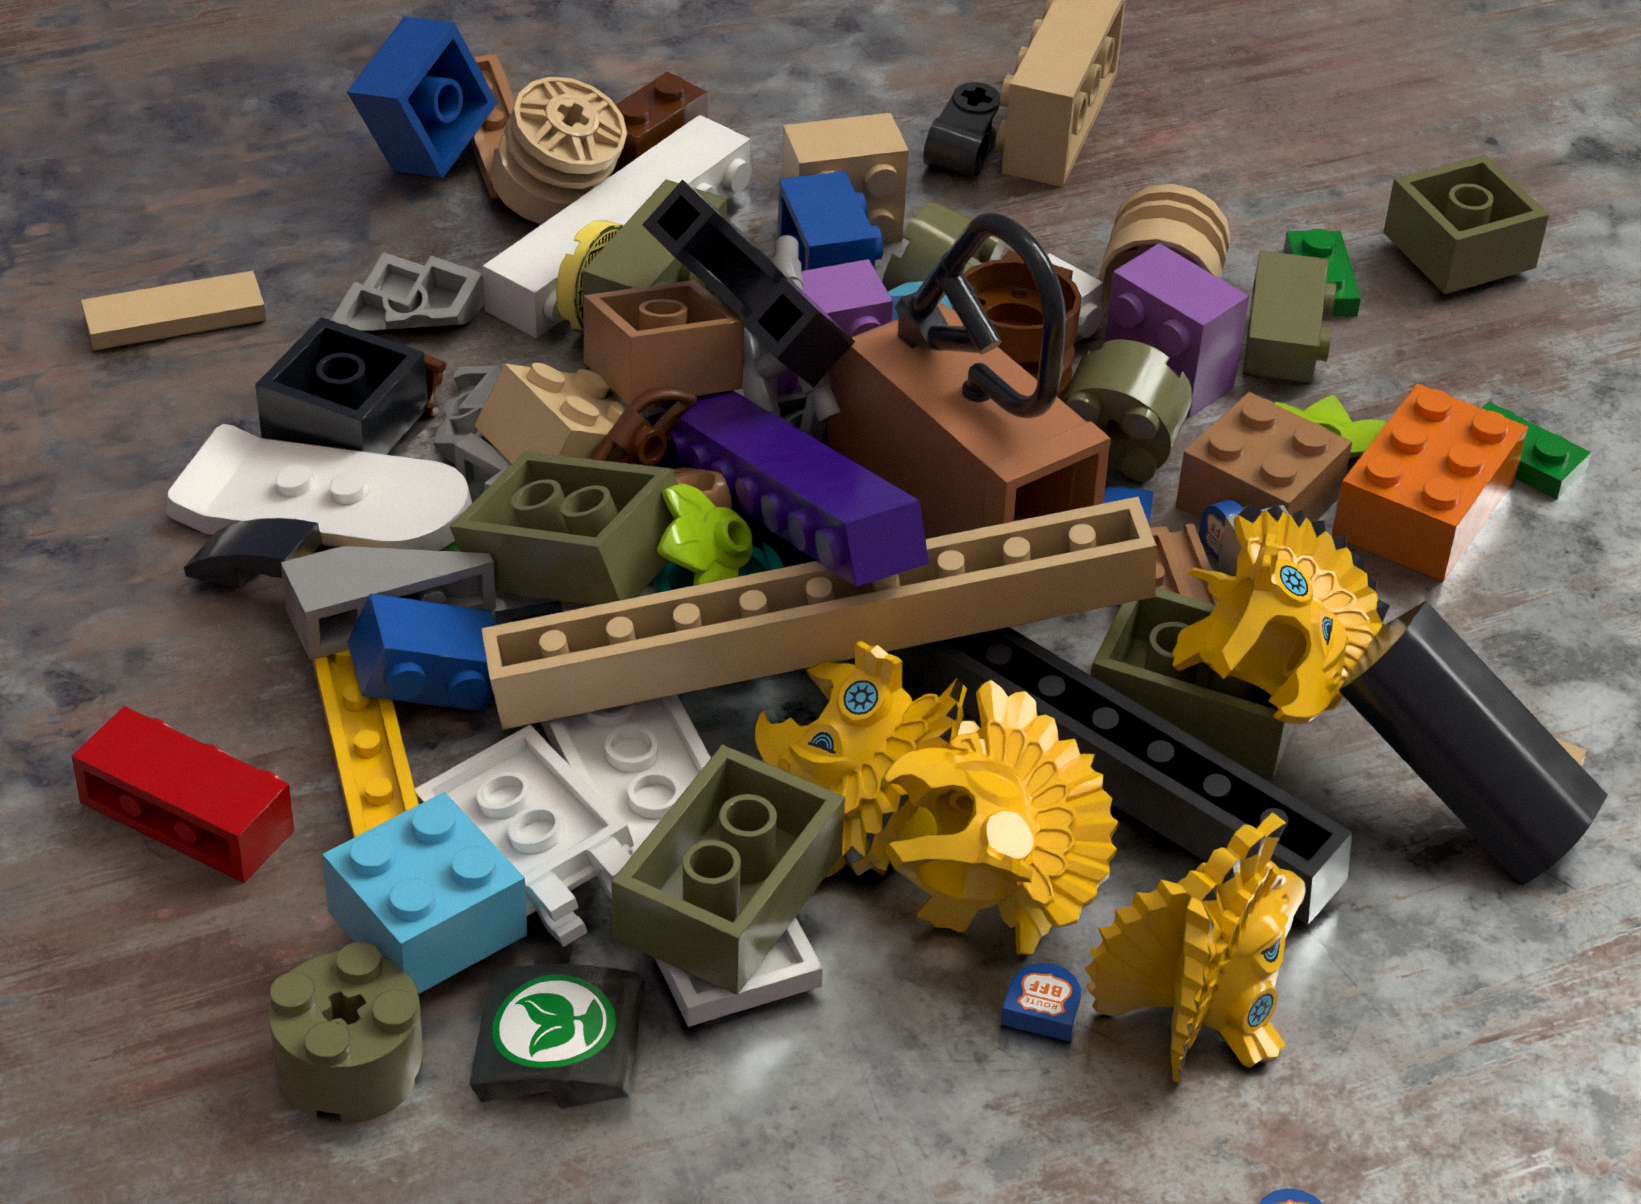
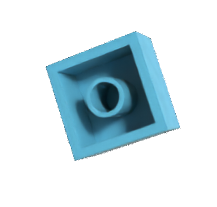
M446 792L322 854L328 912L354 942H366L374 945L380 951L381 956L393 961L403 973L407 972L413 980L418 994L527 935L525 877Z

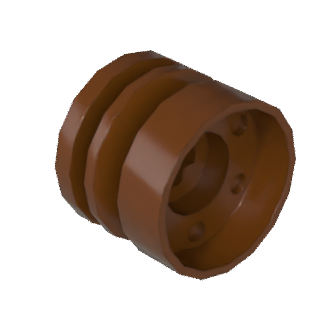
M1018 259L991 260L972 266L963 274L1002 340V343L997 347L1038 381L1043 313L1039 293L1029 269L1023 260ZM1055 269L1062 288L1066 309L1062 374L1057 396L1062 401L1072 378L1071 367L1075 354L1073 344L1078 331L1082 296L1076 283L1061 271Z

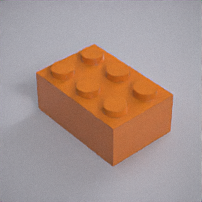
M1417 383L1342 480L1331 536H1347V542L1444 582L1513 484L1528 426L1510 420L1500 413L1487 411L1451 397L1441 390L1431 389Z

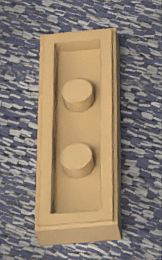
M253 271L81 300L83 316L93 350L266 320L265 304Z

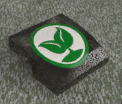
M539 964L491 970L469 1083L481 1102L549 1091L560 1109L629 1097L645 981L641 974L617 968L576 964Z

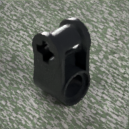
M969 82L959 85L954 90L941 115L933 121L929 129L923 152L924 164L971 178L979 176L986 157L996 141V131L992 126V122L999 109L1000 95L994 87L985 83Z

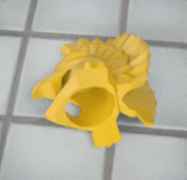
M989 680L982 684L976 692L982 725L977 732L960 734L944 748H926L908 752L886 770L881 779L882 788L889 784L900 785L907 792L911 806L926 807L934 815L938 829L937 835H927L910 840L891 842L884 849L894 870L906 876L917 887L930 895L917 910L918 918L930 921L936 928H950L958 933L965 932L980 909L990 908L997 904L1002 920L1010 928L1015 927L1017 955H1032L1040 938L1049 933L1052 925L1058 928L1077 924L1082 909L1095 901L1098 887L1109 878V863L1117 852V848L1112 844L1111 838L1117 829L1118 821L1110 813L1113 798L1102 788L1104 774L1095 772L1091 768L1094 754H1080L1076 739L1059 741L1055 719L1048 715L1038 716L1036 701L1026 691L1016 692L1008 697L999 685Z

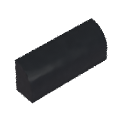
M1427 601L1422 602L1382 626L1338 690L1521 885L1528 883L1553 866L1581 839L1608 796Z

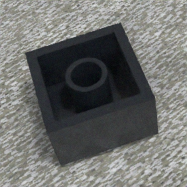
M322 317L255 384L261 438L386 455L428 409L424 352Z

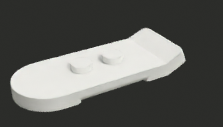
M222 424L214 430L169 489L166 514L180 523L210 535H214L218 530L226 526L246 520L286 518L317 522L323 542L322 546L336 548L341 546L439 551L455 541L449 526L472 504V499L464 476L457 469L441 462L263 439L233 425Z

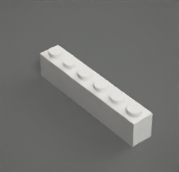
M698 115L484 264L485 312L537 339L557 323L564 321L557 307L556 285L559 267L566 253L574 254L580 242L573 239L580 229L593 220H608L624 225L665 179L680 183L683 179L693 188L727 198L728 200L734 194L741 192L750 183L752 166L750 164L751 139L702 115Z

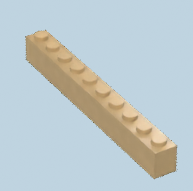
M1138 496L926 539L929 564L859 587L853 586L815 561L481 629L490 682L502 730L809 668L825 661L834 663L855 658L854 646L858 641H862L870 646L878 645L888 652L1155 597L1156 543Z

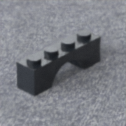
M683 179L642 224L679 262L705 283L744 321L742 325L777 360L813 388L855 343L853 338L720 210Z

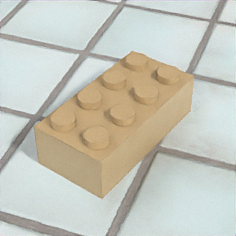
M1126 0L1046 1L1043 20L1036 19L1034 22L1029 47L1022 46L1019 51L1015 75L1007 74L1003 82L1000 105L1007 107V118L1002 120L996 140V150L1003 152L1001 174L1059 187L1064 186L1117 76Z

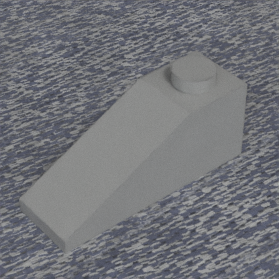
M341 546L281 562L286 611L309 660L349 650L347 641L370 593L488 611L496 609L494 561L490 553Z

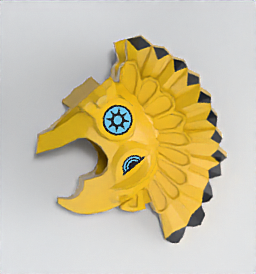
M1250 503L1234 519L1235 533L1241 547L1237 559L1236 576L1233 577L1222 572L1193 568L1188 573V575L1210 582L1207 588L1219 602L1210 616L1180 631L1177 636V644L1171 653L1174 656L1172 666L1177 671L1203 662L1216 671L1223 679L1226 676L1236 677L1259 686L1271 695L1268 701L1279 709L1273 715L1277 720L1289 724L1309 723L1325 709L1328 711L1339 710L1348 702L1338 690L1380 628L1384 626L1383 621L1390 605L1378 599L1376 593L1378 580L1365 572L1363 556L1349 551L1347 548V536H1331L1325 529L1324 520L1310 522L1303 510L1288 515L1277 505L1262 512Z
M858 641L854 646L855 665L825 661L806 669L809 677L829 700V703L817 720L808 726H799L790 717L782 723L771 724L766 712L763 711L759 714L755 727L756 746L765 763L845 796L842 855L826 877H831L846 864H848L857 877L870 868L884 876L891 862L884 849L888 843L927 835H937L938 828L934 815L926 807L911 806L907 792L900 785L889 784L882 788L881 779L886 770L908 752L926 748H944L960 734L975 733L980 729L975 721H962L964 716L962 705L967 688L958 679L939 698L936 694H925L912 701L909 694L902 688V660L897 656L888 654L878 645L870 646L862 641Z
M1273 812L1263 820L1257 829L1251 825L1244 824L1234 833L1227 848L1222 847L1214 850L1207 863H1201L1195 871L1190 870L1187 877L1182 878L1178 883L1160 879L1156 890L1150 893L1136 892L1131 906L1115 910V920L1110 927H1098L1103 939L1099 947L1088 949L1093 957V961L1090 965L1085 966L1084 969L1092 979L1091 983L1087 984L1086 987L1095 998L1092 1004L1095 1012L1113 1017L1127 1014L1141 1007H1174L1171 1020L1170 1055L1173 1081L1180 1084L1182 1071L1184 1072L1187 1049H1190L1202 1024L1218 1030L1241 1064L1249 1068L1257 1062H1271L1278 1057L1279 1051L1286 1045L1269 1020L1276 1009L1278 1001L1275 985L1279 967L1283 962L1286 935L1291 929L1293 917L1298 907L1303 903L1306 889L1304 881L1294 872L1279 869L1276 864L1270 861L1286 824Z

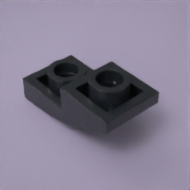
M261 518L231 524L218 530L184 566L186 577L235 588H241L254 573L282 578L281 562L311 555L323 543L319 524L317 522L286 518Z

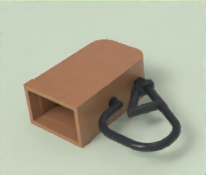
M999 213L978 215L967 224L917 292L901 297L894 307L899 315L898 319L851 337L855 340V343L828 371V376L832 383L831 389L842 413L840 416L827 421L829 447L920 501L925 539L1099 505L1104 502L1110 437L1091 421L1086 422L1057 397L1061 383L1066 332L1065 301L1057 273L1039 242L1018 222ZM989 236L1001 239L1021 257L1036 284L1043 313L1038 381L997 347L1002 343V340L963 274L968 261ZM945 295L949 299L954 310L946 306L945 304H939Z

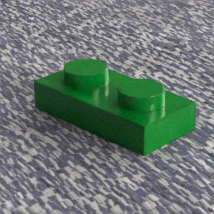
M1324 229L1287 231L1284 244L1285 254L1328 259L1326 282L1336 284L1332 316H1358L1361 296L1341 231H1327Z
M1487 402L1482 407V409L1500 413L1510 420L1528 426L1515 479L1558 499L1587 470L1591 456L1590 451L1569 442L1563 436L1553 434L1517 416L1508 409L1501 408L1490 402Z

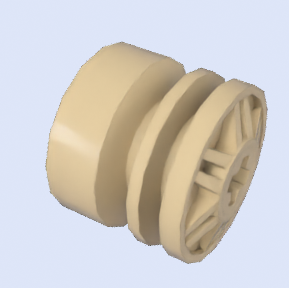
M547 77L530 82L518 93L506 129L494 156L490 169L494 190L504 204L527 220L542 225L609 178L622 152L627 136L622 113L609 97L594 86L573 78Z
M1176 184L1151 185L1131 194L1117 211L1098 280L1103 282L1101 301L1106 309H1109L1113 271L1158 243L1221 279L1231 236L1227 218L1216 203L1193 188Z

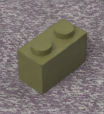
M1259 251L1252 291L1243 374L1312 383L1316 360L1327 362L1331 342L1332 327L1321 326L1322 317H1332L1336 294V284L1326 282L1328 259Z

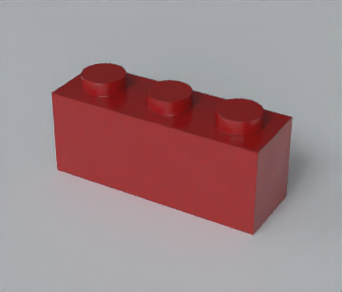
M123 706L71 756L81 804L242 883H245L295 831L290 787L288 783L282 781L276 774L268 770H259L227 755L216 745L204 744L172 729L170 725L158 718H149L126 706Z

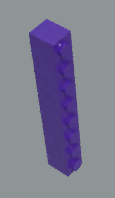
M734 390L696 396L697 403L678 420L666 436L667 450L663 458L678 468L687 467L721 473L729 487L734 506L855 587L929 564L920 501ZM667 400L661 407L647 409L648 416L644 418L654 426L667 410L679 400Z

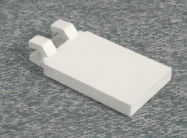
M531 725L524 727L415 788L418 804L446 792L525 877L526 916L537 911L547 931L563 947L587 933L584 922L573 912L579 906L575 896L570 891L597 876L606 894L612 899L611 881L630 859L631 855H633L631 847L634 846L628 825Z

